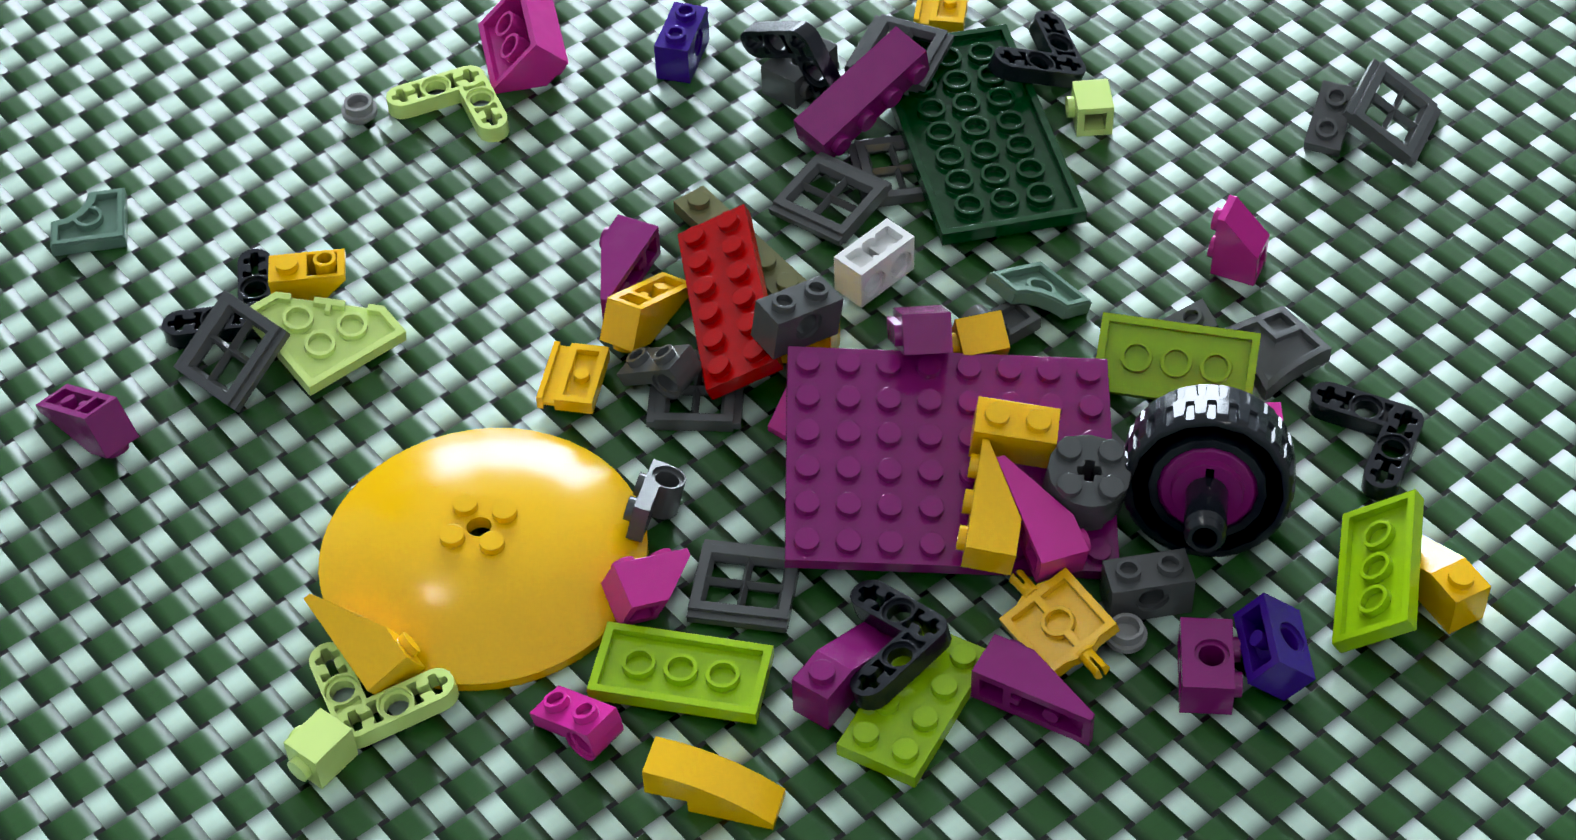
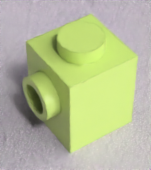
M1108 79L1072 81L1071 96L1065 97V110L1067 118H1073L1076 137L1112 134L1114 104Z
M319 708L302 725L295 727L289 734L288 739L283 742L289 760L287 766L291 773L300 781L306 782L309 780L321 789L358 755L352 728L322 708Z

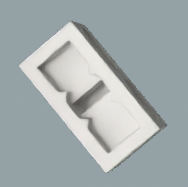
M886 218L834 256V289L861 308L914 269L915 236Z

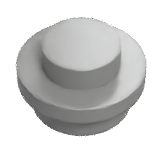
M359 92L345 98L341 112L343 119L348 123L363 125L373 120L378 110L375 101L368 94Z
M1120 613L1113 617L1120 631L1106 641L1107 645L1114 651L1123 654H1131L1141 650L1145 646L1148 636L1143 621L1132 613Z

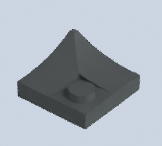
M1284 306L1277 307L1225 328L1261 333L1254 386L1264 400L1270 399L1298 376L1330 360L1332 348Z

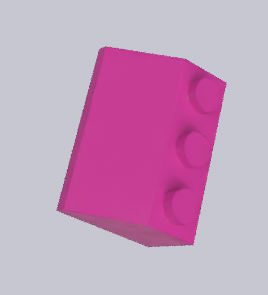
M501 0L478 24L490 83L497 94L547 86L556 76L564 71L569 63L553 0Z

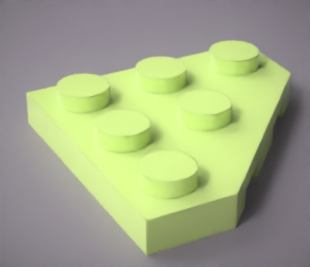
M276 291L250 306L291 334L278 353L277 358L310 396L407 340L406 330L383 305L368 304V308L346 305L345 300L315 296L314 301L292 298L291 293ZM254 326L255 332L263 339L265 333Z

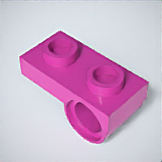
M559 685L549 692L529 713L535 726L565 737L570 747L579 756L588 761H593L624 730L622 719L616 707Z

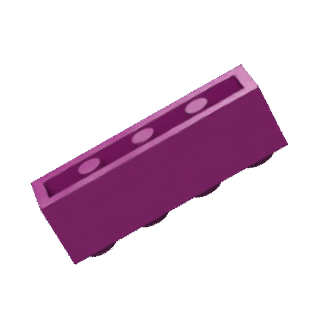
M895 26L793 120L798 138L816 154L823 152L835 157L845 153L850 147L851 142L862 131L866 132L871 129L877 118L887 108H893L897 105L902 95L913 84H919L926 77L928 70H930L927 51Z
M940 305L894 307L893 316L887 317L888 340L903 355L953 353L951 312Z

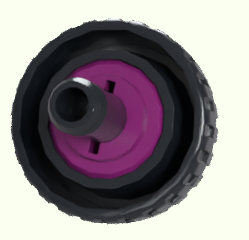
M1196 384L1167 392L1165 395L1152 401L1147 408L1140 412L1135 419V423L1129 429L1124 445V455L1128 459L1125 467L1131 472V478L1124 503L1135 524L1144 534L1159 545L1169 550L1185 548L1188 555L1205 557L1231 556L1250 550L1266 541L1268 537L1279 529L1283 520L1287 517L1291 509V502L1294 500L1296 484L1294 444L1282 418L1267 403L1253 394L1238 388L1219 384Z

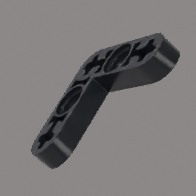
M1047 11L1036 12L1029 27V33L1038 51L998 47L988 64L990 72L1002 80L1072 88V81H1081L1086 72V66L1063 21L1055 14Z
M806 21L754 22L740 35L742 45L746 51L756 58H794L815 99L841 77L820 34L815 27Z
M263 249L247 250L240 255L237 262L238 299L249 306L271 294L268 285L270 254ZM254 266H258L259 275H253ZM256 289L266 291L261 296H247L249 292ZM213 306L179 310L168 314L161 324L166 343L174 348H186L197 332L198 325L203 323ZM234 313L219 337L227 343L232 342L246 320ZM252 328L245 340L259 339L261 337Z
M1326 381L1314 385L1311 389L1308 409L1315 418L1377 438L1364 468L1361 483L1363 493L1375 501H1382L1395 496L1421 437L1424 424L1422 413L1412 406L1334 382ZM1325 399L1330 400L1329 403H1324ZM1345 404L1349 405L1348 410L1344 409ZM1365 408L1372 410L1376 416L1364 418L1355 411ZM1402 423L1408 424L1404 436L1398 433V428ZM1396 448L1403 453V456L1392 458L1385 455L1382 450ZM1381 470L1388 472L1387 479L1383 483H1378Z
M866 580L857 584L850 594L855 614L860 620L893 639L853 675L850 687L854 700L861 709L876 710L888 704L949 647L952 638L947 621L941 614L882 581ZM907 612L911 614L904 621H890L898 613ZM909 656L912 658L905 665H891L892 661L898 657Z

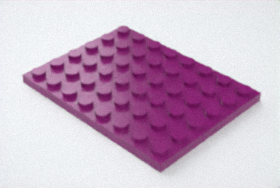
M788 346L784 568L1010 576L961 567L963 551L956 550L959 526H967L969 514L961 513L965 489L973 490L975 479L968 478L967 473L970 462L968 455L972 424L978 397L982 396L1061 409L1057 444L1065 436L1093 435L1112 439L1107 359L999 354L963 355V353L903 355L899 350ZM1015 464L1042 487L1047 468ZM1116 515L1112 520L1104 523L1103 528L1087 531L1091 542V552L1088 553L1084 569L1072 573L1075 578L1101 579L1102 560L1119 558ZM1018 542L1016 559L1011 575L1014 573L1015 576H1018L1016 571L1021 569L1027 576L1033 577Z

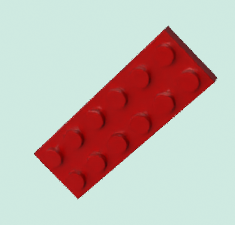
M745 204L725 211L712 219L677 234L705 389L711 399H717L783 370L781 357L772 359L751 336L755 302L768 296L751 213Z

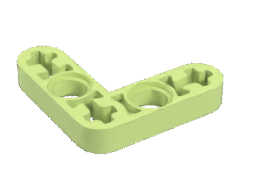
M463 66L391 88L386 95L389 114L396 119H408L461 103L481 140L499 142L509 134L507 113L484 71L477 66ZM433 90H444V92L441 94H428ZM478 101H488V102H489L487 105H484V106H474V105H473L474 103H476V102H478ZM492 118L494 125H491L487 120Z
M334 642L320 644L311 652L309 657V666L330 714L352 728L357 749L370 746L451 708L458 700L459 691L455 679L450 671L444 668L427 670L367 698L357 675ZM333 659L339 674L331 677L325 663ZM440 685L443 692L435 695L432 689ZM352 688L355 690L352 697L347 701L336 702L333 700L334 695L340 689ZM419 694L422 703L417 704L414 695ZM398 701L409 703L408 708L402 714L396 716L387 714L388 708L393 703ZM377 712L382 720L378 723L376 722L373 715ZM361 722L363 728L359 731H354L353 725Z

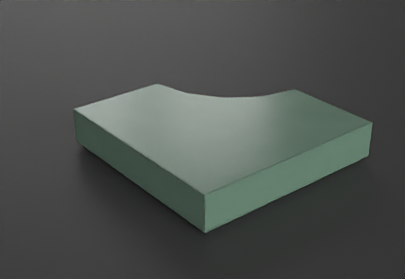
M125 188L88 192L86 202L77 212L64 219L51 222L50 248L53 257L128 247V197Z
M1041 261L990 272L985 283L1010 304L1037 306L1052 312L1061 319L1087 314L1092 304L1090 299Z

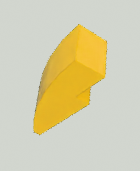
M658 736L654 738L642 770L644 792L687 801L689 812L774 830L786 794L785 788L739 763L712 752Z

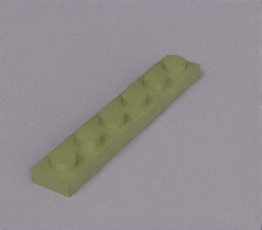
M701 186L673 201L674 212L690 227L701 224L730 210L705 186ZM755 233L768 295L807 281Z

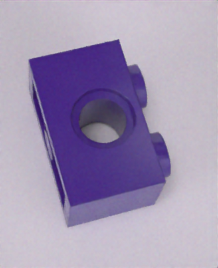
M673 3L654 45L656 77L658 79L691 83L710 40L708 7L689 3Z
M1262 593L1233 614L1237 635L1241 642L1240 649L1248 684L1285 701L1316 680L1300 610L1266 593Z

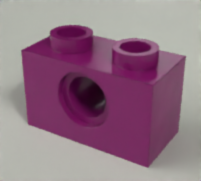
M1180 617L1177 639L1179 713L1232 715L1234 697L1242 698L1243 673L1235 671L1234 664L1240 663L1241 642L1238 637H1233L1232 619Z

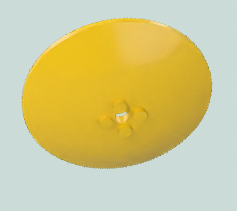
M486 428L461 431L427 440L392 456L362 478L346 495L332 516L322 540L318 569L320 589L324 600L379 623L399 635L403 632L407 633L420 648L417 657L425 666L421 673L434 668H444L453 675L458 691L502 689L532 682L558 672L582 659L601 644L607 621L616 622L601 582L616 560L626 556H633L635 559L648 556L647 530L642 543L626 538L630 521L623 520L629 497L636 496L633 495V491L627 482L614 468L588 449L560 437L532 430ZM477 528H487L490 530L481 536L470 534ZM440 685L434 687L435 689H442Z

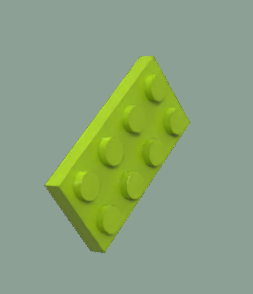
M1103 312L1096 358L1107 359L1109 394L1155 400L1172 390L1196 384L1231 386L1253 394L1261 333Z
M1416 489L1344 513L1342 516L1332 644L1340 653L1417 630L1424 498Z
M607 621L587 685V696L603 702L757 725L774 659V646Z
M951 634L952 640L949 647L888 704L876 710L858 709L836 744L837 755L915 788L971 696L972 669L986 648ZM901 656L893 660L891 665L902 666L907 664L912 658Z

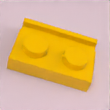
M917 0L913 22L948 30V33L963 31L969 0Z
M554 341L536 396L537 408L543 409L544 405L554 406L555 410L593 414L610 360L609 347L579 343L562 346L560 341Z

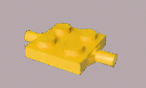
M1066 567L1051 579L1037 585L1030 580L1023 570L1016 571L1018 578L1013 573L1009 578V582L1013 584L1022 596L1016 606L999 618L1006 631L1014 640L1035 650L1059 677L1074 666L1083 663L1095 679L1103 678L1100 670L1106 675L1110 667L1100 658L1096 651L1102 644L1120 631L1113 618Z

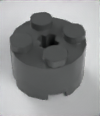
M1093 435L1065 436L1058 442L1057 447L1051 453L1042 488L1074 515L1080 529L1084 528L1086 531L1099 530L1103 528L1104 523L1112 520L1115 515L1117 516L1120 513L1131 478V472L1125 467L1128 459L1124 455V448L1114 439H1105Z

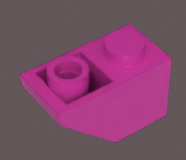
M1229 195L1223 208H1216L1210 228L1216 232L1210 241L1207 256L1212 258L1210 273L1254 286L1266 262L1270 234L1237 196Z
M664 548L655 551L650 556L635 559L633 556H626L616 560L611 565L601 585L617 623L632 625L654 620L658 617L670 599L690 557L688 548L671 551L670 548Z

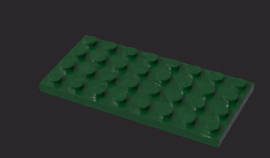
M1007 24L949 32L948 34L954 35V42L926 91L915 93L907 90L902 95L898 104L891 108L942 246L1086 222V207L1033 84L1002 80L993 75L988 68L996 48H1017ZM913 39L925 50L930 45L928 42Z

